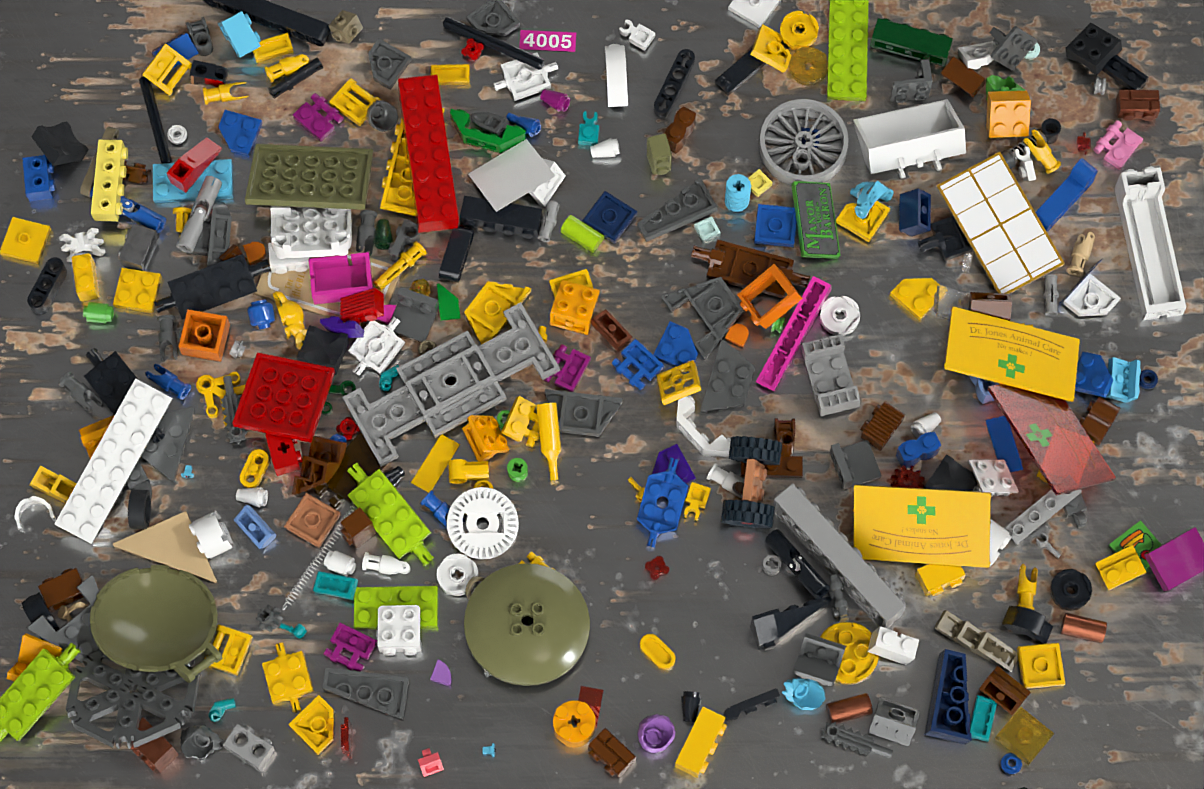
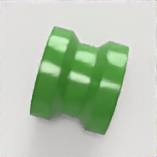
M521 458L510 460L507 465L509 478L514 482L525 480L528 475L527 463Z

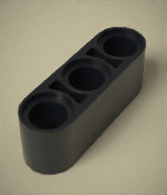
M460 226L452 230L439 270L440 279L459 283L473 241L474 230Z
M53 257L46 262L28 296V305L36 315L47 313L67 276V269L60 258ZM55 267H60L58 271H52ZM46 284H51L48 289H43ZM37 301H42L41 305L34 306Z

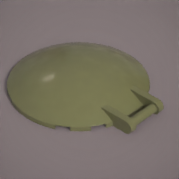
M151 565V568L138 569L137 567L114 577L97 594V599L90 612L92 636L99 649L115 663L132 670L144 672L174 669L187 683H190L200 672L214 662L218 663L223 659L221 653L210 643L215 634L218 621L215 599L208 587L191 573L183 570L169 569L165 565ZM203 652L208 655L207 658L190 670L185 666Z

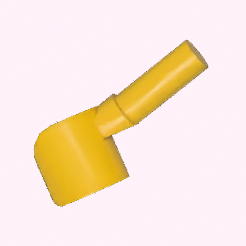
M630 477L628 481L638 491L635 497L641 502L645 488L639 486Z

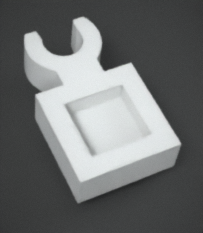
M625 20V25L629 29L620 27L619 33L623 36H630L629 42L645 51L655 38V32L641 24L634 27L630 20Z

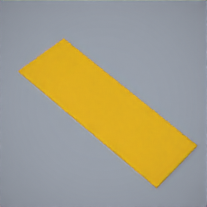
M443 434L440 435L411 483L429 493L436 485L460 444Z

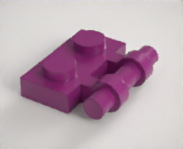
M314 93L311 99L315 104L311 106L305 102L293 114V118L316 139L322 142L334 130L331 122L335 120L341 123L344 117L339 114V110L335 107L332 108L323 96L320 97ZM321 109L327 113L325 117L319 113Z
M561 344L552 356L558 365L560 361L565 362L562 370L544 379V381L549 383L552 377H556L555 386L568 392H574L591 361V357L575 349H572L570 355L565 354L567 347Z
M339 623L330 640L331 643L337 646L334 651L326 648L324 655L329 657L330 661L334 663L339 662L347 666V669L351 671L362 672L365 666L358 663V660L361 657L368 661L377 644V640ZM343 649L353 653L351 659L341 654Z

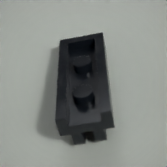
M752 49L715 79V84L719 85L726 92L727 96L766 64L750 55Z
M1118 55L1113 56L1102 69L1103 72L1129 90L1143 89L1149 78Z

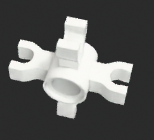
M90 228L87 232L76 233L72 237L68 234H62L59 237L60 241L66 242L61 247V251L70 252L69 257L66 258L67 262H72L71 257L89 253L91 255L103 256L106 253L104 249L98 247L104 241L103 239L95 238V235L99 232L97 228Z

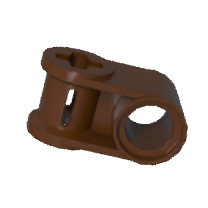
M774 418L775 441L782 443L781 457H789L794 452L795 418L791 420H778V418Z

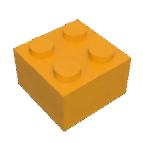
M1027 91L988 92L986 129L989 138L1029 136L1031 100Z

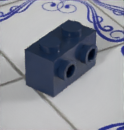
M919 188L900 194L899 231L911 237L931 231V194Z

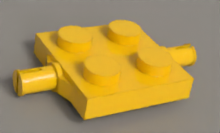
M279 643L275 645L278 657L262 663L272 703L290 701L292 712L296 713L301 711L298 699L305 694L314 692L304 652L299 651L286 654L284 643Z

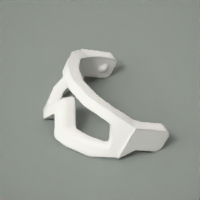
M36 496L20 501L14 516L18 529H22L20 518L22 512L27 507L33 504L44 505L49 509L50 516L53 519L55 514L52 506L44 499Z

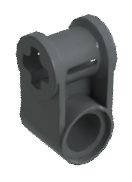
M201 17V20L192 23L186 22L189 35L199 55H210L213 52V44L205 18Z

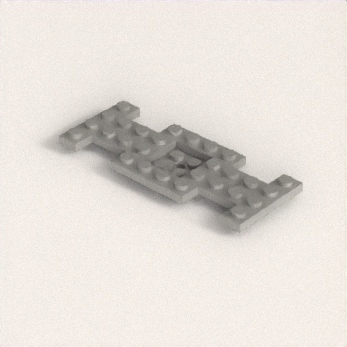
M521 302L503 311L512 329L480 346L475 344L469 332L466 331L396 368L405 386L369 404L361 388L342 397L381 467L399 458L390 440L426 421L435 438L468 421L467 417L470 415H479L507 400L498 382L531 364L534 365L542 380L560 371V367ZM448 377L456 378V383L449 386L445 383V380Z

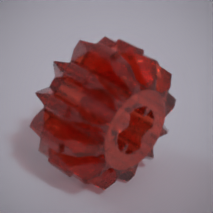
M903 465L901 470L895 469V475H891L890 480L892 483L890 487L924 489L925 485L922 482H924L925 477L919 476L921 474L920 470L914 472L913 465L910 466L909 470ZM904 480H906V482L907 480L911 481V484H904Z

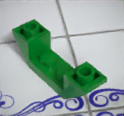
M462 109L450 110L451 121L463 143L503 153L526 139V130L517 125H507L502 138L496 134L488 135L481 133L480 130L475 128L468 129L471 123L470 114Z

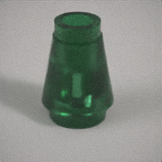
M380 219L377 221L373 243L377 249L387 250L393 241L391 229L387 219Z

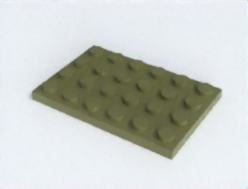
M255 144L245 204L365 210L373 161V149Z

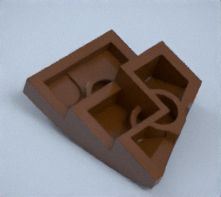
M314 436L310 444L309 456L303 455L300 476L294 475L292 494L298 495L328 483L343 460L347 443Z

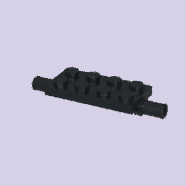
M954 216L931 223L933 236L917 241L918 247H921V252L938 247L945 261L973 252Z
M240 254L168 281L171 296L154 301L155 307L164 304L156 308L157 312L160 313L175 307L178 308L181 319H185L187 310L204 312L257 292L254 279L256 276L271 272L270 266L261 268L269 265L268 260L266 259L250 266V264H247L244 254Z
M93 348L91 351L95 356L93 357L88 351L86 357L95 367L86 373L84 378L115 416L135 378H138L116 351L104 359L98 350ZM157 426L151 439L154 443H158L160 440L156 434L161 440L165 437V434Z

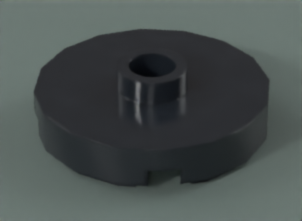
M1065 569L1057 573L1051 581V598L1062 609L1069 611L1079 610L1090 600L1092 585L1084 573L1075 569ZM1067 588H1072L1074 593H1068Z

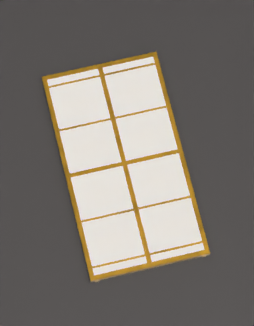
M1001 152L995 153L989 158L936 185L997 293L1010 294L1065 264Z

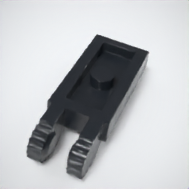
M775 688L730 706V708L724 711L725 720H736L742 712L748 715L757 711V706L764 704L765 707L777 703L776 699L780 697L779 691Z

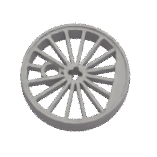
M797 99L785 102L776 107L767 116L760 130L759 152L765 168L777 180L792 186L791 184L794 181L817 183L829 181L839 172L847 157L849 139L846 126L837 112L819 101ZM784 117H793L798 134ZM798 118H805L804 128H807L808 119L816 121L810 131L807 132L801 131ZM779 119L791 135L775 127L772 123ZM820 121L829 123L821 130L811 135L812 131L816 129ZM834 126L839 132L838 134L815 139L818 134L821 136ZM768 130H771L786 139L766 137V133ZM803 137L806 140V144L804 145L802 144V141H800ZM837 139L842 140V147L820 144ZM765 143L787 146L767 150ZM821 150L841 152V154L836 159ZM789 151L775 162L770 157V155ZM793 155L786 170L778 166ZM816 155L833 163V165L827 169ZM802 157L806 159V162L799 163L796 159ZM811 158L823 172L814 174L810 161ZM792 166L798 170V175L789 173ZM809 168L810 175H801V171Z

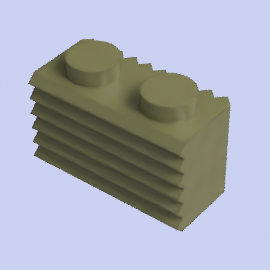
M666 134L648 137L647 156L652 174L663 175L671 170L672 153Z

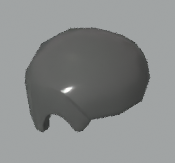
M377 100L369 106L366 117L370 126L385 132L391 130L397 124L398 112L396 107L390 103Z

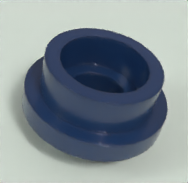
M1149 369L1141 371L1139 386L1143 389L1154 388L1158 383L1157 374ZM1144 378H1149L1151 382H1145Z

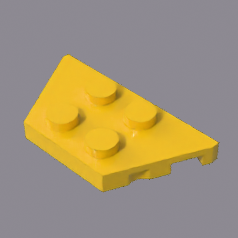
M487 281L464 311V315L481 345L498 336L508 322L503 311L520 302L523 303L530 294L531 288L526 286L525 288L513 287L511 284L501 285L497 282Z

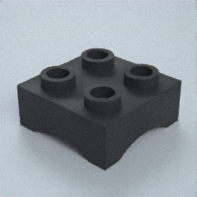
M1090 22L1066 47V56L1070 60L1083 64L1092 73L1098 75L1105 64L1122 50V43L1117 37Z
M67 121L51 127L38 126L31 136L53 166L82 161L89 151L86 145L76 139Z
M309 325L304 343L297 354V361L334 368V375H337L349 344L348 334L331 333Z
M946 454L924 486V489L973 491L978 483L972 471L966 469Z

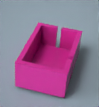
M369 252L351 254L352 266H349L347 255L310 258L311 294L314 305L341 302L340 299L373 288Z

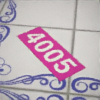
M520 31V49L575 52V32Z

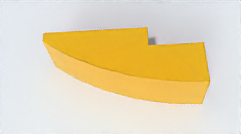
M40 465L29 486L66 504L77 483L61 474L57 475Z

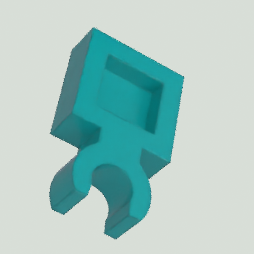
M584 111L583 121L585 124L580 123L578 145L594 146L598 144L599 125H595L598 120L597 112H594V117L589 119L587 118V111Z

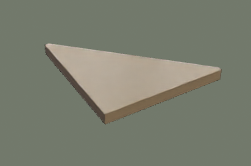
M186 511L113 543L115 549H120L132 555L168 566L169 568L183 570L198 578L217 583L205 554L201 553L197 547L196 542L199 540L196 535L192 534L189 528L191 521Z

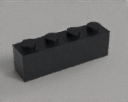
M464 195L460 212V224L469 229L476 227L482 228L487 232L500 231L505 235L517 234L522 235L524 238L532 239L533 237L538 238L543 212L541 208L511 203L496 212L487 199Z

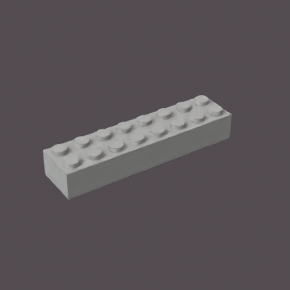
M791 484L774 499V514L831 576L838 575L843 589L878 627L881 626L888 629L902 616L906 607L904 599L890 589L891 586L886 579H881L876 574L877 571L871 563H866L861 558L862 554L857 548H852L847 543V537L842 532L838 533L833 528V522L828 517L824 518L820 514L819 507L814 502L810 503L805 492L800 487L796 488L794 484Z

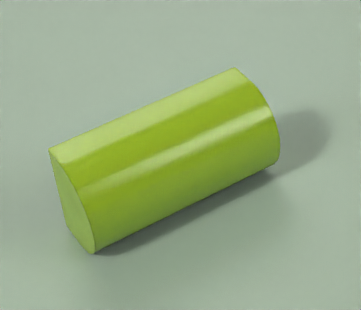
M570 215L561 227L562 234L592 253L596 251L605 239L603 234L573 215Z

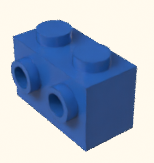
M45 155L22 158L25 194L29 202L52 199L53 191L56 190L55 181L51 179V173H54V166Z

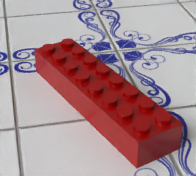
M427 75L399 78L398 94L418 233L458 228L459 217L438 76Z

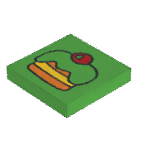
M1140 520L1110 543L1108 547L1115 554L1133 545L1146 570L1150 566L1144 554L1162 544Z

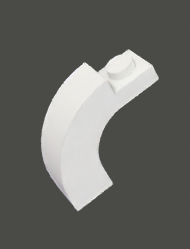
M611 44L605 46L608 107L628 106L625 46Z

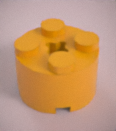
M573 700L563 703L556 709L553 717V728L557 739L566 746L573 748L584 746L589 742L595 733L596 721L594 712L587 703ZM572 721L577 722V727H573Z

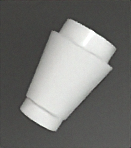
M609 138L594 146H590L593 158L616 157L617 154H620L617 138Z
M933 412L915 420L913 425H911L913 435L919 438L925 433L932 432L941 422V418L936 412Z
M262 487L238 489L236 500L260 508L267 504L268 491L263 490Z

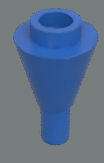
M508 113L506 116L508 121L526 130V134L530 137L537 135L541 130L539 119L519 117L512 113Z

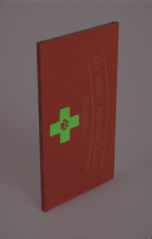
M1005 384L988 387L991 396L1056 496L1116 479L1065 400Z

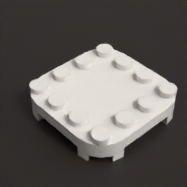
M271 206V246L278 259L345 256L348 254V249L352 244L351 209Z

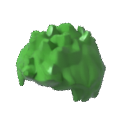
M995 75L986 78L987 97L988 92L1025 91L1010 76L1006 79Z

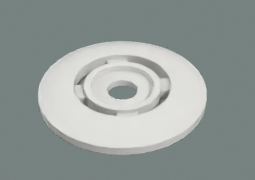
M485 487L470 489L458 496L448 511L447 531L449 538L454 546L468 557L482 560L495 558L507 551L517 536L519 521L516 509L504 494L495 489ZM498 513L502 518L501 533L497 532L499 528V519L497 517ZM464 514L468 515L466 518V529L468 533H465L463 530ZM480 517L486 518L489 522L488 527L484 530L479 529L476 525Z

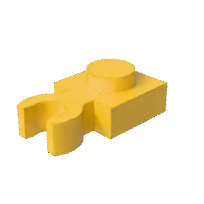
M691 482L685 503L690 504V506L685 508L684 517L687 518L688 513L693 511L696 514L694 520L697 521L699 519V507L705 509L711 492L710 487Z

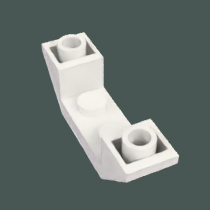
M690 395L678 399L676 427L703 456L729 458L731 439H726L721 435L709 444L710 441L703 433L700 434L695 429L696 425L691 419H686L695 412L694 399Z

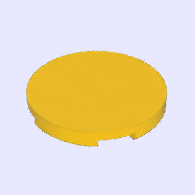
M855 622L836 623L828 627L820 636V638L846 646L835 680L837 683H859L868 678L876 668L879 656L867 652L872 633L861 624Z

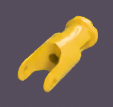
M304 54L286 57L279 60V63L275 65L265 66L264 70L269 81L273 83L275 79L284 75L288 76L301 66L306 65L309 62V58Z
M247 82L222 84L219 87L210 89L203 87L205 105H209V102L214 101L227 102L249 97H232L230 94L232 86Z
M1033 129L1031 132L1036 139L1037 145L1034 146L1028 138H1024L1023 141L1037 161H1041L1046 168L1045 172L1050 174L1061 166V162L1057 161L1052 155L1051 148L1040 133Z
M1022 564L1019 569L1017 589L1019 601L1017 606L1034 610L1033 597L1036 595L1038 569L1036 567L1032 569L1031 580L1029 581L1025 575L1026 566Z

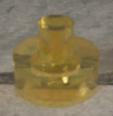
M418 279L412 282L409 290L426 296L430 295V286L425 279Z

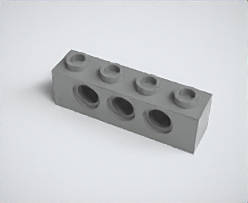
M1068 476L1004 529L1010 532L1011 540L1017 545L1082 491Z

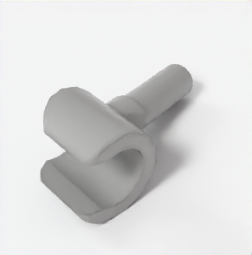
M1042 532L1041 537L1046 541L1041 542L1036 538V545L1040 548H1046L1058 559L1061 554L1048 542V535Z

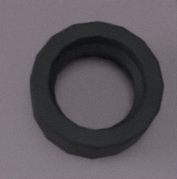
M133 489L130 492L128 501L129 527L131 529H147L151 517L150 492L148 490Z

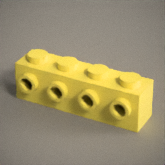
M98 140L91 215L94 221L118 222L119 215H122L123 206L120 200L121 196H124L125 189L122 181L126 177L124 161L128 159V148L125 147L122 140Z

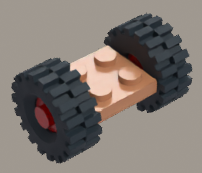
M747 436L731 437L729 459L747 463L743 501L724 500L721 522L735 526L762 529L772 528L775 507L760 503V501L764 499L762 485L767 476V470L764 465H780L781 442Z

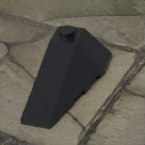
M831 597L808 601L800 608L795 604L789 606L783 612H780L778 608L752 616L750 628L758 650L764 648L767 651L775 648L776 644L830 606Z

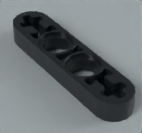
M683 49L678 53L654 102V113L659 117H666L670 114L695 62V54L690 49ZM689 56V60L686 61L685 67H683V58ZM681 71L684 76L681 79H676L673 73ZM673 87L676 90L675 94H666V88ZM664 99L667 100L666 108L659 110V106L663 105Z

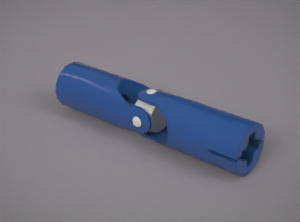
M93 188L91 189V192H90V198H91V199H92V196H93ZM121 196L120 203L123 206L122 214L147 228L156 230V233H160L163 230L167 220L166 217L131 199L125 198V196Z

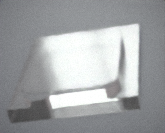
M941 285L937 286V292L934 294V313L937 317L950 320L951 308L953 306L968 310L969 294Z

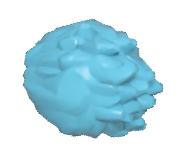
M798 677L791 680L788 679L783 683L786 690L782 691V694L801 710L817 709L826 699L825 690L817 681Z

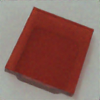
M344 717V724H341V750L343 754L347 755L348 759H352V724L348 717Z

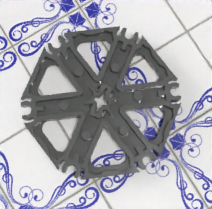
M99 650L87 655V658L83 659L86 667L77 665V672L73 671L75 678L71 682L66 704V712L68 717L71 718L72 725L75 729L112 748L114 743H116L117 749H120L122 742H127L128 749H131L132 745H134V748L180 729L181 725H185L182 716L191 718V711L194 713L200 673L195 676L192 682L188 683L186 697L183 700H176L161 692L185 681L174 669L149 673L126 668V672L123 674L103 664L101 661L107 656ZM193 659L185 666L189 670L193 667L191 666L195 665V660ZM82 681H88L106 690L84 701L77 699ZM142 709L165 720L163 723L145 731L138 730ZM118 710L116 724L111 731H105L90 723Z

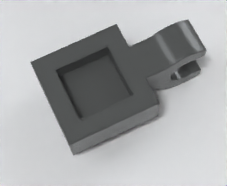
M1080 493L1063 507L1067 517L1073 515L1078 528L1086 526V522H1088L1084 514L1087 506Z

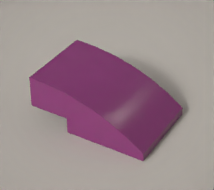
M1196 527L1144 554L1164 592L1204 571V542Z

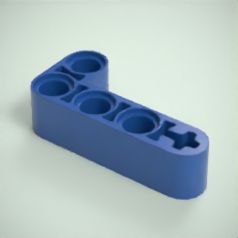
M1083 158L1073 167L1069 177L1035 212L1046 232L1056 224L1095 180L1098 170Z

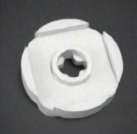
M834 296L824 302L821 307L820 322L826 331L833 335L841 334L844 337L857 328L860 321V312L857 303L847 296ZM843 312L844 319H837L835 313L840 314Z
M449 555L443 559L444 561L437 569L438 583L446 594L454 596L465 595L466 585L472 577L479 576L477 565L466 555ZM455 570H459L460 573H464V575L461 576L459 580H456L455 577H452V575L455 574ZM477 582L473 584L471 591L475 589Z

